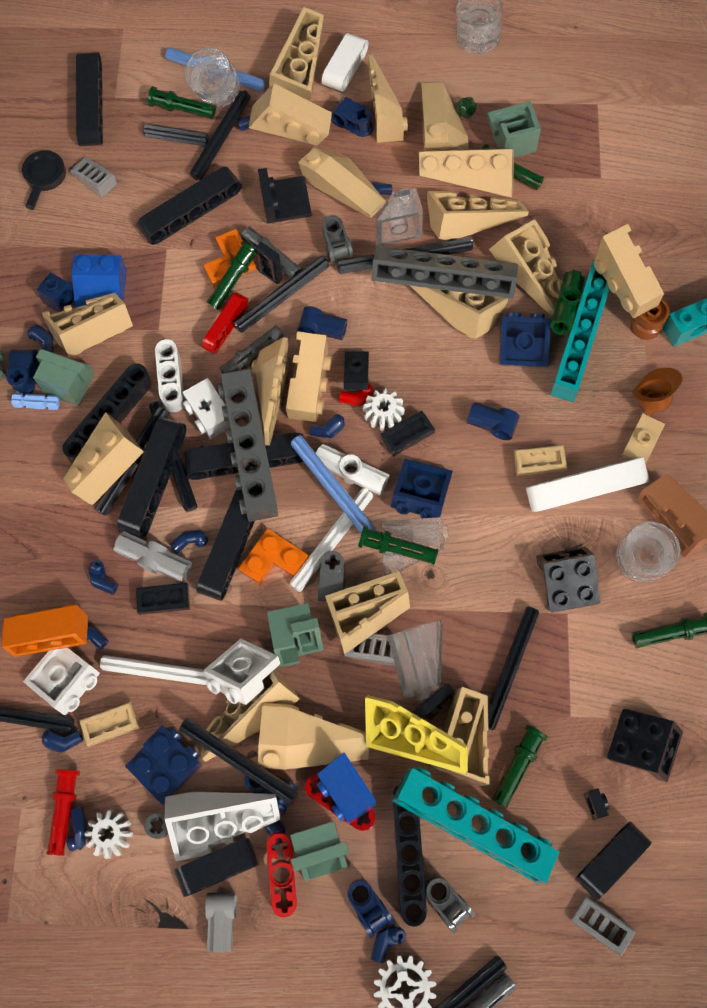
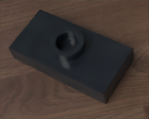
M260 241L256 246L260 273L275 284H279L283 279L279 253Z
M345 351L344 390H368L369 351Z
M420 411L381 433L380 437L394 457L434 434L435 428L424 412Z
M188 583L136 588L137 613L139 615L190 610Z
M449 683L445 684L411 713L423 720L427 716L430 719L434 718L443 710L441 705L453 696L454 689Z

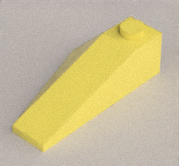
M369 695L365 697L366 747L464 774L468 771V746L393 701Z

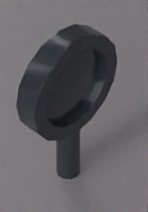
M41 150L32 153L24 161L22 174L26 183L32 188L25 207L29 210H34L41 191L55 189L65 179L66 168L62 158L57 153L50 150Z

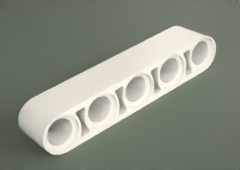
M639 457L525 488L531 512H537L644 484L650 480L644 457Z

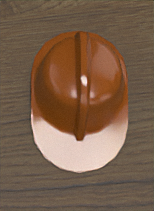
M673 368L655 369L649 372L632 391L633 397L638 400L639 406L645 410L647 416L650 417L655 412H661L669 408L674 393L683 381L682 374Z

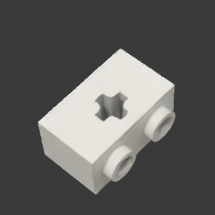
M208 378L182 392L186 400L183 402V405L189 415L194 414L197 418L194 422L201 434L206 432L211 440L226 431V429L231 428L230 422L224 421L222 406L226 405L220 399L219 394Z

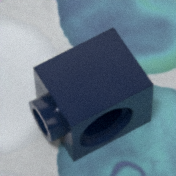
M51 272L36 289L43 303L57 312L65 311L64 306H68L74 301V293L70 283Z

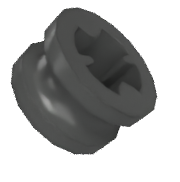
M154 813L148 816L144 824L146 834L155 839L166 837L168 830L165 823V815ZM155 819L157 821L161 819L164 821L162 824L164 830L161 833L159 831H155V834L152 832L154 828L152 822Z

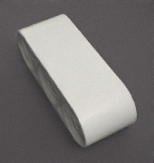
M347 33L324 70L322 85L344 92L367 53L368 40Z
M164 339L158 342L155 347L159 396L164 408L169 412L175 413L183 409V402L185 401L182 393L184 387L181 358L176 344L169 339ZM172 352L170 356H164L166 353ZM168 374H175L171 378H165ZM172 395L177 396L174 400H167Z

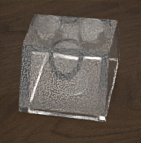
M405 188L393 192L376 216L377 246L422 237L423 209L416 188Z

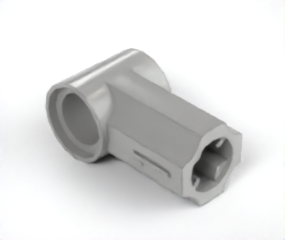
M207 893L205 905L206 919H208L207 952H232L233 920H235L237 912L236 893Z

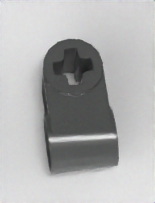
M336 215L327 216L322 222V228L330 263H334L336 259L347 256L353 258L349 237H347L343 221ZM336 229L337 231L331 232L329 230Z
M328 551L321 559L318 601H326V595L345 589L344 559L336 551ZM331 561H336L335 569L331 570L329 567Z
M437 877L430 879L426 883L425 894L427 899L453 934L457 932V927L468 917L473 918L475 916L470 906L446 880ZM435 883H442L445 887V895L441 899H434L431 896L430 890Z

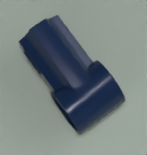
M306 306L303 309L297 331L327 335L329 338L343 340L347 328V319L327 315L316 307Z
M474 402L469 412L467 424L491 431L493 436L501 440H511L520 416L511 409L501 408L497 410Z

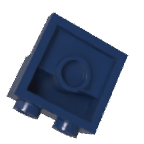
M508 312L506 316H502L499 365L547 368L549 365L551 318H545V314L532 313L530 317H521V313Z
M404 459L393 492L391 508H395L398 513L404 515L409 512L418 514L426 521L440 520L453 471Z
M163 725L125 765L161 805L165 804V797L173 796L202 766L198 761L200 755L190 745L185 748L179 742L182 736L172 726L166 729Z

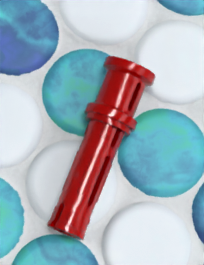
M55 769V774H57L56 788L51 796L53 797L52 800H55L46 854L64 856L71 802H74L77 797L74 791L76 778L80 776V771Z

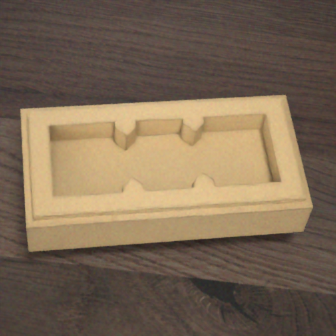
M642 414L621 457L626 460L644 457L646 464L665 424Z
M564 445L519 449L513 452L517 476L565 472L567 470Z
M132 702L79 720L86 746L88 747L140 728Z

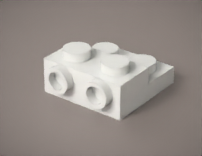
M239 639L204 669L207 679L206 685L213 694L217 695L219 692L225 694L232 704L241 702L246 705L264 689L262 680L280 665L279 657L252 643Z
M69 648L48 651L23 682L53 708L66 715L68 712L77 709L80 704L79 698L86 690H91L95 687L97 676L100 673Z

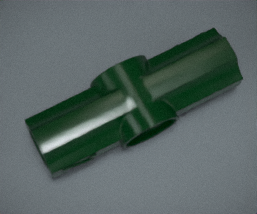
M573 269L570 272H565L550 323V328L553 329L555 334L562 336L571 332L577 306L582 298L581 291L585 280L580 271Z

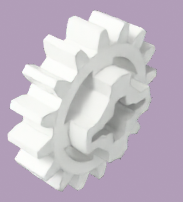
M398 955L396 964H393L388 959L387 965L389 968L387 970L379 968L378 970L383 976L382 979L374 980V984L380 986V990L374 992V997L382 998L378 1008H397L390 1003L388 998H396L402 1003L403 1008H413L412 1001L417 993H422L423 991L422 1000L414 1008H432L427 1002L429 998H436V994L430 991V988L434 987L436 982L433 980L428 981L427 979L432 973L431 970H422L424 963L422 960L416 965L413 964V956L409 955L407 962H403L401 955ZM406 968L416 971L422 979H412L408 976ZM396 970L397 978L394 983L385 986L388 977ZM401 981H406L409 986L413 985V989L409 990V996L403 997L402 992L394 991L401 987Z

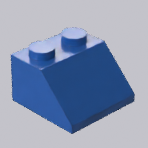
M74 254L72 283L75 308L87 305L86 300L116 293L124 302L127 269L121 255Z
M345 752L317 774L321 780L317 783V786L325 798L330 795L336 805L331 808L340 822L346 819L348 824H350L376 806L375 798Z

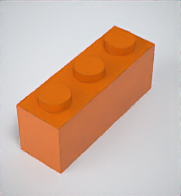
M67 604L61 608L41 609L35 613H19L14 617L4 618L1 647L12 656L18 657L87 644L88 615L79 606Z

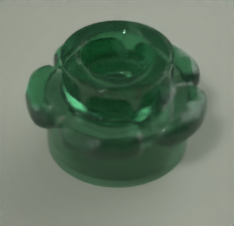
M472 97L460 99L456 107L458 116L468 119L474 114L477 104Z

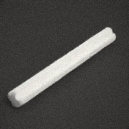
M362 488L353 500L363 511L373 498V494L368 489ZM344 512L290 581V586L296 591L301 592L320 568L323 555L328 551H333L352 526V521Z
M107 655L102 656L100 661V668L105 671L206 685L207 682L204 669Z

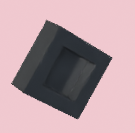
M599 788L584 793L593 820L609 816L607 813L609 809L608 800L604 793L600 794Z

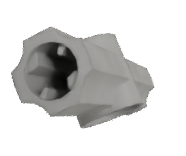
M125 531L115 541L113 550L116 553L137 562L139 566L152 573H162L181 583L187 579L190 573L191 561L169 552L166 547L151 540L147 542Z

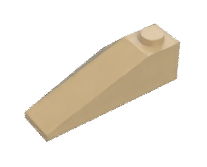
M421 83L424 151L469 149L467 133L444 83Z
M454 191L427 192L430 227L438 239L441 240L462 238L528 216L529 212L519 200L491 197L490 201L478 197L476 194H470L469 198L456 196L457 192Z
M534 219L504 236L489 250L496 261L518 264L516 283L546 312L553 316L554 305L558 298L562 280L557 277L555 259L550 257L548 247H550L549 241Z

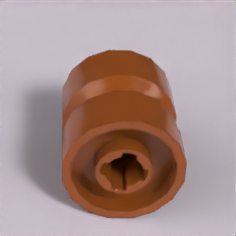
M661 299L657 307L633 318L631 321L632 332L644 340L657 337L669 316L670 309L668 304Z

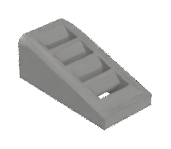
M87 157L83 158L70 170V173L101 199L117 185L116 178L111 172Z
M373 634L360 643L358 652H353L352 649L344 655V657L396 667L401 638ZM366 640L371 641L368 654L363 653ZM376 642L381 643L379 655H374ZM386 644L391 645L389 657L384 656Z
M587 896L571 919L573 923L621 957L636 934V930ZM590 907H592L595 911L588 923L585 924L582 920ZM601 914L605 918L598 930L595 931L592 927ZM613 922L615 926L609 936L605 938L602 935L609 923ZM620 929H622L625 933L616 946L612 942Z

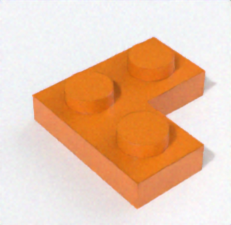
M237 229L215 237L223 257L203 265L214 288L217 287L230 267L231 257L234 258L242 246V239ZM253 260L248 267L249 271L245 274L256 270Z
M267 529L238 570L260 585L274 565L294 577L309 558V555L270 529Z

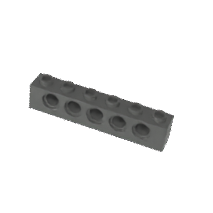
M376 246L371 281L513 299L517 282L518 264Z
M247 369L221 374L222 383L218 384L220 399L225 398L226 406H222L224 421H229L231 427L226 429L229 444L234 443L235 452H230L233 467H238L239 475L235 476L237 491L242 490L244 499H239L241 514H247L248 522L278 517V508L251 371ZM236 397L244 398L241 402L232 401ZM241 419L248 420V423L245 425L237 424ZM244 442L253 443L250 448L241 447ZM249 465H256L258 467L253 472L245 470ZM254 488L262 490V493L257 496L249 494Z

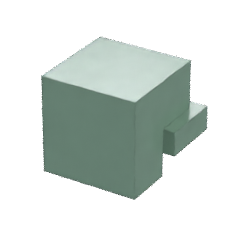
M531 101L487 113V120L497 149L514 148V158L536 152L541 127Z
M40 349L36 356L40 365L33 378L42 392L46 395H56L62 401L79 406L95 374L91 365H85L65 358L60 354Z
M309 603L267 612L273 649L280 661L279 668L299 664L298 656L324 651L317 618L312 619Z
M334 821L290 835L296 858L291 859L293 870H301L304 881L348 868L345 855L350 853L347 843H341Z

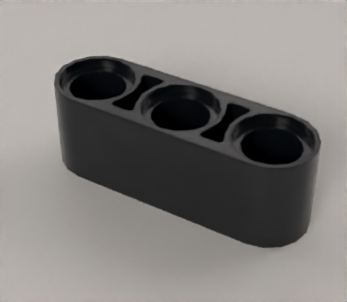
M630 821L584 867L575 879L597 901L637 861L652 842Z
M245 838L174 869L183 897H187L258 866L259 863L250 839Z

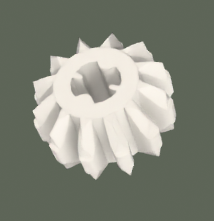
M385 388L383 394L375 390L374 397L367 396V404L363 405V411L366 413L364 418L366 421H371L372 428L380 425V430L383 431L385 426L392 428L394 423H401V416L404 415L405 409L402 407V398L396 399V392L389 395L388 390Z
M107 810L106 817L101 812L97 813L98 823L90 820L88 825L93 827V830L84 833L85 836L92 837V840L86 846L88 848L95 847L93 854L99 856L103 853L105 859L111 858L112 851L116 856L122 855L120 845L124 848H129L130 844L125 841V837H133V832L125 831L126 828L130 827L131 822L129 820L123 821L124 814L121 812L115 816L113 810ZM106 829H113L111 833H114L112 839L105 840L107 835H104Z

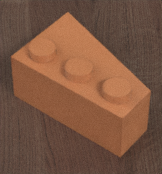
M669 474L662 476L642 490L638 499L684 557L707 543V510Z

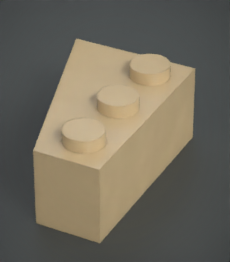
M273 83L252 106L249 128L319 145L329 135L332 112Z
M116 293L86 300L87 305L80 307L64 306L65 311L50 314L49 311L42 313L50 333L68 357L78 355L83 350L100 344L104 340L120 334L133 326L125 303Z
M297 332L298 351L297 355H294L293 358L295 366L293 377L290 378L286 406L288 419L317 423L318 414L322 415L324 400H321L322 392L327 391L328 378H325L326 370L330 371L332 356H328L327 335Z
M105 412L63 480L72 493L93 506L144 451L128 430Z

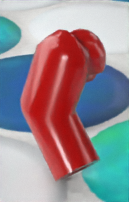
M368 383V390H358L355 393L341 390L339 402L353 406H362L366 403L367 396L373 397L374 387Z

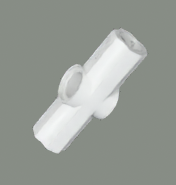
M324 444L318 448L317 456L331 473L341 477L345 483L356 484L377 495L384 491L389 474L361 462L360 458L355 455H346ZM349 466L357 468V470L353 473H348L345 471V469Z

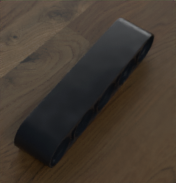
M99 52L76 54V136L80 147L103 145L102 60Z
M222 167L143 215L137 221V228L151 245H156L237 195L242 188V184L228 167Z
M130 365L66 439L62 450L71 464H73L78 454L72 455L73 451L76 449L82 450L90 437L88 434L94 431L105 412H113L110 416L121 424L150 389L152 382L143 365ZM143 376L141 380L134 381L135 378ZM128 394L124 399H119L121 395Z
M163 417L156 421L117 521L119 531H125L140 538H144L148 534L186 436L187 428L184 423Z
M295 432L272 436L270 446L265 445L270 468L304 462L291 446V441L300 435L304 438L302 433ZM244 442L241 447L250 448L253 443ZM234 443L186 451L184 459L187 478L200 480L239 473L238 467H233L230 452H235ZM249 465L245 470L248 472L255 471L258 467L256 465Z
M237 488L196 589L197 593L222 601L227 593L255 521L248 522L247 514H241L239 499H244L242 490L237 491ZM254 488L249 494L257 496L262 493V490Z
M397 785V786L395 787V789H394V791H393V796H394V794H395V792H396V790H397V788H398L399 785ZM393 802L400 912L406 924L416 927L421 925L427 916L420 817ZM403 817L413 819L415 828L412 832L407 833L400 829L399 822ZM407 845L413 846L417 851V857L412 862L405 861L401 855L402 848ZM409 874H413L419 879V887L413 892L406 890L403 884L404 878ZM411 904H417L421 908V917L417 921H410L406 917V909Z

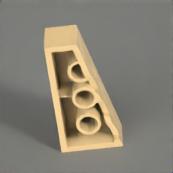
M303 7L270 73L269 87L275 83L311 101L322 36L323 14Z
M514 148L420 151V176L512 198L514 189Z

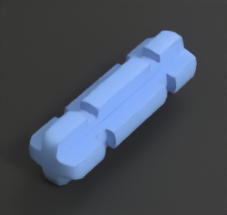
M23 393L12 394L11 404L17 408L26 406V408L46 409L48 407L49 410H57L60 406V399L56 395L45 397V395L25 394L23 396Z

